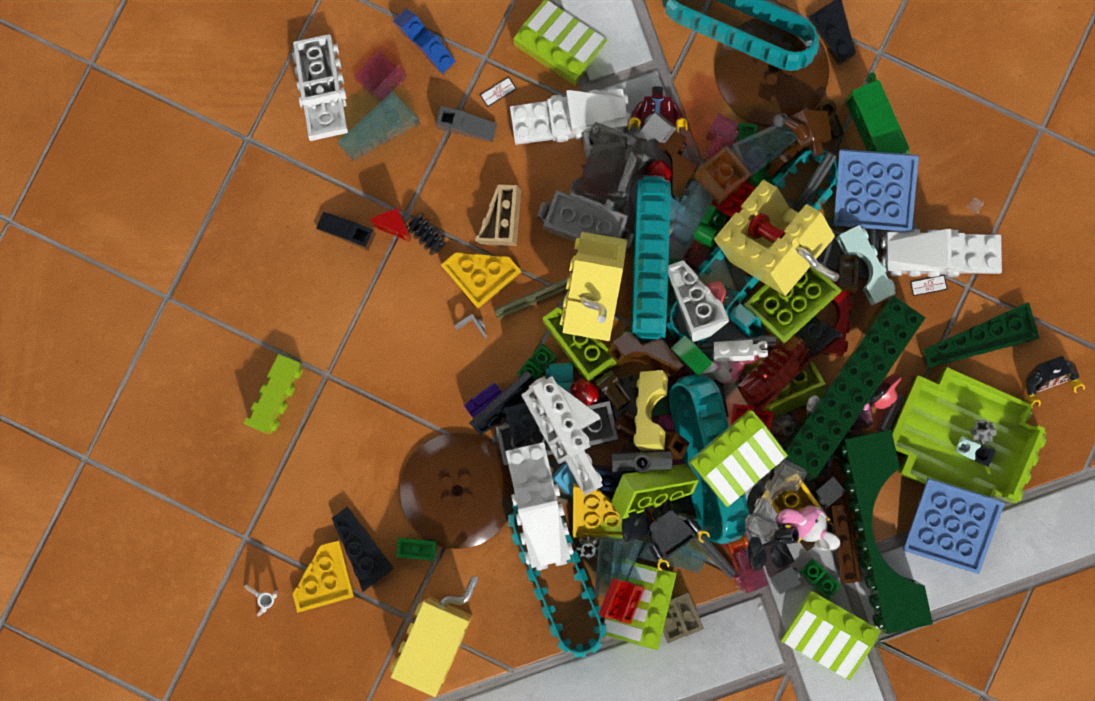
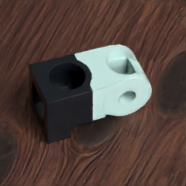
M965 436L960 437L955 448L956 452L989 467L996 452L994 447L978 441L975 442Z

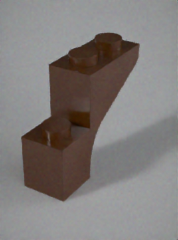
M674 131L666 143L658 141L656 147L662 150L670 159L672 169L671 196L674 200L678 201L680 197L684 198L689 189L686 187L689 180L693 182L698 171L695 170L697 164L678 155V153L682 155L687 146L684 143L686 137Z
M628 332L614 340L607 351L619 366L631 361L641 362L655 370H663L667 376L672 378L677 376L684 366L661 337L653 339L642 346L639 340L631 332Z
M624 411L614 428L634 444V434H636L637 428L635 416ZM665 431L664 451H671L672 460L682 459L690 442L677 432Z

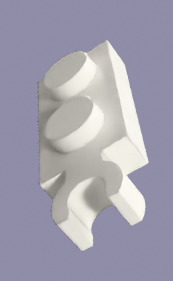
M753 340L714 342L715 362L754 360V355L761 358L768 357V351L761 350L767 348V342L760 341L757 344H753Z

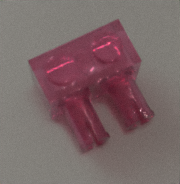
M718 113L706 136V139L710 140L711 144L706 150L704 157L710 160L714 156L717 157L716 155L719 154L721 148L726 149L728 144L732 146L739 133L736 130L739 124Z
M743 549L733 553L739 568L734 578L737 589L749 593L768 586L763 569H752L747 550Z

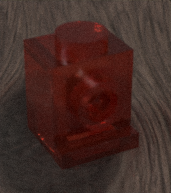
M693 240L690 246L694 248L689 247L684 258H686L685 263L692 270L697 271L710 248Z

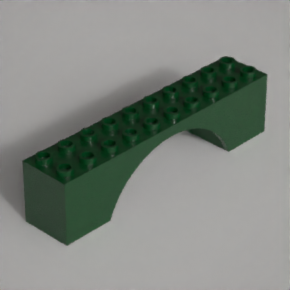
M894 295L881 304L861 333L857 345L838 375L808 415L796 427L782 448L788 455L781 461L806 480L818 476L926 317Z
M881 428L844 436L836 449L842 457L840 468L846 476L844 487L850 495L848 506L850 511H853L855 518L852 519V524L859 537L856 538L858 549L862 551L863 557H860L862 568L866 570L867 576L864 577L866 587L870 589L871 595L868 596L870 606L874 608L875 612L872 615L874 625L878 626L879 630L885 634L933 625L925 585L896 573L883 559L873 535L872 516L876 498L885 482L900 469L892 430Z

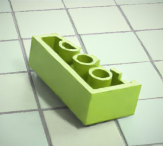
M557 307L542 318L543 324L582 377L592 382L617 363L607 352L608 348L601 341L563 333L564 326L560 325L563 311Z
M278 354L267 376L270 380L262 385L259 391L261 398L253 403L251 407L252 416L250 419L246 418L243 424L267 434H272L273 431L276 432L280 424L278 419L281 414L285 413L288 406L286 401L295 391L296 386H294V383L303 373V368H301L303 364Z
M688 464L674 465L672 469L626 473L622 475L611 503L620 517L625 519L629 517L631 512L636 511L638 514L644 512L645 507L651 505L658 507L667 499L674 501L693 494L699 479Z

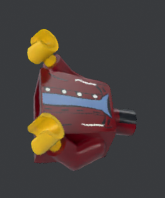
M660 86L652 87V96L644 97V101L637 104L632 112L628 126L629 130L632 126H635L638 131L645 126L644 122L650 114L658 113L673 124L677 132H679L680 127H684L686 131L688 130L687 120L684 119L682 111L675 102H672L671 97H663V87Z

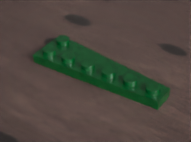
M1028 302L923 349L922 353L928 369L1037 340L1040 337L1030 303Z

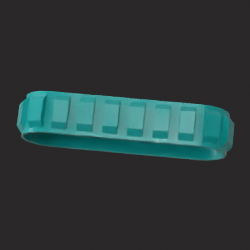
M663 0L662 6L666 8L665 14L676 23L780 69L793 71L807 67L813 62L819 48V35L816 33V27L810 21L764 0L715 1L800 37L806 42L808 49L801 52L787 51L681 5L675 0Z
M645 175L641 180H637L631 333L640 343H648L660 337L662 340H665L671 183L663 176Z
M700 374L699 376L691 375L679 378L669 391V407L675 432L690 442L682 457L683 464H688L699 479L693 494H691L697 523L701 526V530L709 533L710 537L703 533L709 541L727 544L739 540L749 528L750 514L746 495L744 493L729 507H726L688 462L729 427L722 396L716 383L709 377Z
M513 505L512 507L515 511L513 515H508V527H513L515 533L511 534L515 546L520 544L522 551L518 554L522 564L526 563L524 554L526 551L515 525L518 524L515 517L518 505ZM570 534L565 535L567 543L571 542L572 544L573 541ZM573 551V554L570 555L571 559L567 560V562H574L578 573L573 575L575 581H582L585 591L581 593L583 599L589 598L593 608L588 612L590 618L597 617L599 626H594V633L599 635L596 640L591 638L588 641L590 646L583 648V644H577L576 648H572L569 646L571 641L568 638L565 640L561 638L559 632L563 630L562 624H555L552 613L556 611L554 605L548 606L544 597L548 590L546 587L541 588L536 578L541 573L539 570H533L531 564H528L529 569L526 570V574L530 582L535 581L537 587L533 591L537 600H543L544 605L541 606V610L545 619L550 618L552 622L548 627L552 637L557 636L559 639L557 646L564 653L568 651L574 653V657H586V653L590 651L595 653L602 646L600 642L601 637L606 636V623L600 622L599 618L602 616L598 615L600 611L599 604L594 605L592 599L596 598L592 587H586L584 581L588 580L584 568H578L577 563L581 560L577 551Z

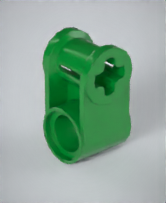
M700 223L694 233L697 245L705 251L712 253L716 243L714 238L719 231L704 223Z

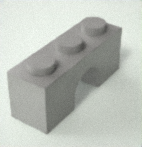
M658 113L650 114L646 118L645 126L634 134L632 143L626 145L621 152L622 156L619 159L636 173H642L653 159L646 151L648 140L655 138L661 143H666L676 130L673 124Z

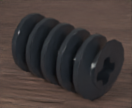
M421 213L408 224V232L410 234L414 233L413 237L419 239V244H425V250L430 249V255H435L446 245L447 241L443 242L445 235L438 236L439 229L433 231L435 224L427 225L430 220L429 218L422 220L424 213Z

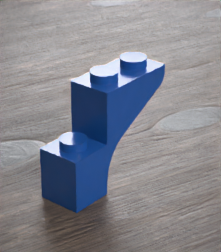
M407 8L393 20L401 33L417 46L440 73L443 74L456 62L439 38L429 31L419 18Z

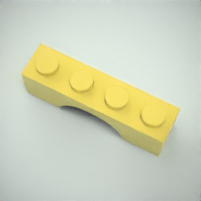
M663 370L640 372V379L637 380L639 396L636 398L638 412L635 416L637 428L636 434H634V444L641 451L645 452L664 451L665 431L660 425L652 422V410L661 398L667 396L668 376Z

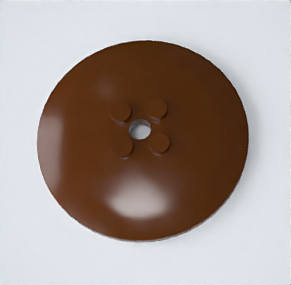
M757 18L748 20L736 28L787 51L801 52L808 49L806 42L800 37ZM820 40L817 54L814 56L813 62L807 67L793 71L779 68L777 73L769 71L768 67L771 64L726 44L722 45L716 63V80L719 91L727 105L738 116L748 122L766 127H779L773 123L776 114L785 113L787 118L802 110H814L826 91L829 80V63Z
M450 433L429 440L412 455L402 474L400 498L406 518L423 538L428 541H436L437 545L441 547L463 549L486 542L501 530L513 509L511 495L515 494L509 465H504L502 453L487 440L472 434ZM455 485H460L463 488V493L460 496H455L452 493V488Z

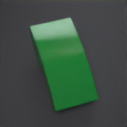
M709 205L701 222L720 232L731 218L721 213L717 207Z
M686 336L670 348L696 376H699L712 364V361Z
M541 344L516 374L521 376L528 371L537 380L557 355L544 344Z
M813 558L799 572L828 601L842 587Z

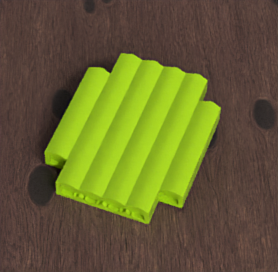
M946 367L942 369L936 383L919 375L914 376L891 430L896 452L905 455L898 474L922 485L926 484L929 477L1017 504L1024 495V491H1022L1024 485L1031 479L1032 474L1030 471L1032 466H1035L1039 460L1038 452L1046 443V428L1039 425L1031 426L1025 423L1032 416L1033 411H1031L1033 405ZM983 419L993 422L997 435H992V442L984 443L994 447L996 450L989 467L955 451L961 436L974 440L970 429L975 428L974 422Z

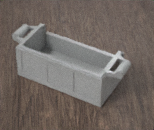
M557 190L552 202L541 203L537 217L541 218L544 222L543 231L574 242L576 237L580 238L581 231L615 238H622L623 232H627L625 238L627 239L626 249H630L634 234L630 233L625 227L629 215ZM550 205L547 217L544 219L547 208Z

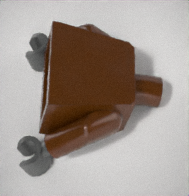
M802 110L787 118L785 113H781L780 115L776 114L773 119V123L776 126L782 127L784 124L785 127L793 130L801 147H811L813 156L824 154L822 144L831 140V126L827 111Z

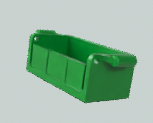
M871 72L866 78L868 84L852 90L845 100L867 151L910 154L909 145L880 80L876 79V74Z

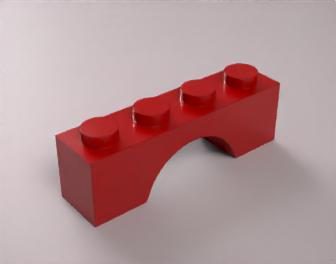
M841 291L830 301L837 311V321L833 329L843 336L819 354L841 357L844 355V352H847L848 341H846V333L850 331L848 314L851 315L852 312L850 295L853 296L854 292Z

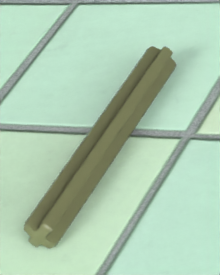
M568 277L495 308L496 317L501 319L568 290L566 289Z

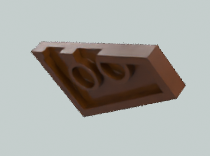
M796 140L793 147L788 146L779 158L777 156L769 163L771 167L766 173L773 177L796 154L806 147H801L798 140Z

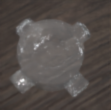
M973 197L967 208L976 212V214L980 213L979 210L984 205V202Z

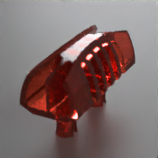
M793 335L786 343L781 341L777 348L769 347L768 357H765L766 359L761 361L759 366L754 368L750 375L744 372L745 377L739 376L738 390L745 402L753 406V410L763 411L814 359L813 356H806L809 351L807 348H804L806 342Z

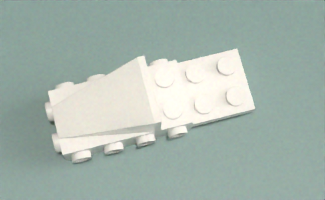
M330 34L293 42L295 52L292 53L294 63L297 64L294 70L296 78H299V82L296 83L298 92L301 93L299 102L301 108H304L310 141L348 133L344 107L347 106L345 100L347 97L344 87L341 88V84H344L342 72L339 73V70L342 69L340 59L336 58V55H339L337 43L333 44Z
M611 87L607 91L602 92L591 90L588 93L567 90L566 97L554 95L551 96V99H547L544 102L510 106L515 145L547 140L565 142L573 138L581 140L584 138V132L622 128L624 133L628 130V124L631 119L630 112L626 113L628 96L623 93V89H618V87Z
M912 229V232L889 230L881 238V249H883L881 262L886 268L887 272L885 274H890V276L909 274V276L917 277L921 276V274H928L929 277H938L940 274H947V277H958L961 273H1002L1001 235L959 233V230L951 229L940 231L928 230V233H920V230Z
M544 376L536 380L533 384L529 385L530 389L524 392L522 397L558 464L566 461L584 495L602 487V478L594 470L590 456L584 451L590 445L588 436L582 432V429L601 419L600 416L556 384L553 377L546 379Z
M544 442L506 451L515 494L511 495L514 506L518 505L516 519L518 526L522 525L524 532L520 533L522 545L526 544L528 552L524 553L527 565L531 564V567H536L538 571L547 569V564L555 563L556 566L568 564L567 560L571 559L570 555L573 554L571 542L567 543L565 535H569L567 523H562L561 516L565 514L562 503L558 504L556 496H560L558 484H553Z

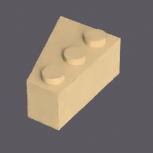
M517 185L497 186L489 205L488 213L482 222L483 225L476 236V242L484 245L517 246L521 189Z

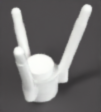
M248 585L244 586L257 597V604L261 607L257 616L265 613L266 609L273 605L274 599L278 594V590H275L273 594L268 592L259 593Z

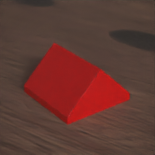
M398 208L371 219L370 222L376 229L408 242L411 241L410 234Z

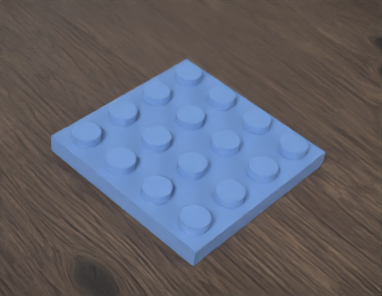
M840 149L834 225L847 227L860 225L861 228L912 232L919 155Z
M928 477L907 534L903 551L979 574L1005 502Z

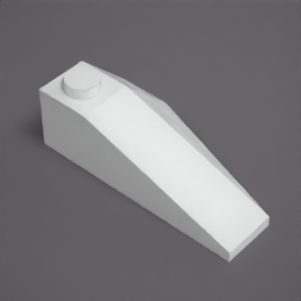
M684 260L668 265V277L692 342L712 336L729 322L723 304L698 279V276Z

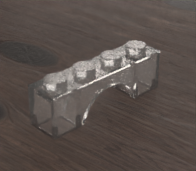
M783 459L781 463L776 465L774 469L775 475L772 480L769 479L764 487L766 491L755 502L754 507L756 508L753 514H749L745 520L746 530L767 542L770 541L778 527L772 516V504L775 498L785 491H798L807 475L805 469L786 459Z

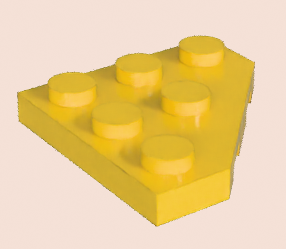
M454 253L441 264L442 268L478 309L521 273V270L511 258L505 256Z
M573 483V538H587L589 534L590 538L624 539L622 534V518L612 505V500L600 489L584 495L578 483Z
M340 540L321 545L317 550L316 555L293 592L297 613L355 597Z

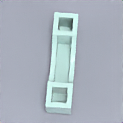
M858 225L836 237V240L844 254L857 255L867 264L869 279L863 291L872 306L894 295L896 288L893 281L888 279L885 274L887 271L884 264L879 262L877 258V250L873 245H870L867 231Z

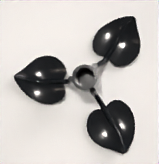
M623 451V452H621V453H634V452ZM640 457L636 463L643 466L646 464V460ZM620 471V472H621V476H622L623 474H626V473H634V472H639V471ZM691 494L674 501L669 500V510H672L675 514L678 512L684 514L689 512L693 508ZM634 511L629 513V517L622 519L624 542L640 539L648 534L650 521L646 514H637Z
M758 483L751 489L748 495L747 507L749 514L753 519L758 518L759 522L778 527L779 530L775 532L772 542L762 544L759 537H752L748 543V557L752 569L760 570L767 560L764 548L772 545L771 557L773 563L777 568H783L795 562L787 544L797 543L799 541V532L796 527L786 528L785 524H777L763 519L766 515L767 504L765 496L762 494L761 483Z

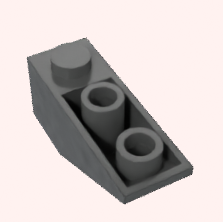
M440 106L436 122L438 130L493 142L497 123L443 106Z

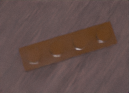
M848 504L830 506L832 522L836 526L835 535L840 540V546L836 549L841 584L861 582L855 532L852 524V512Z

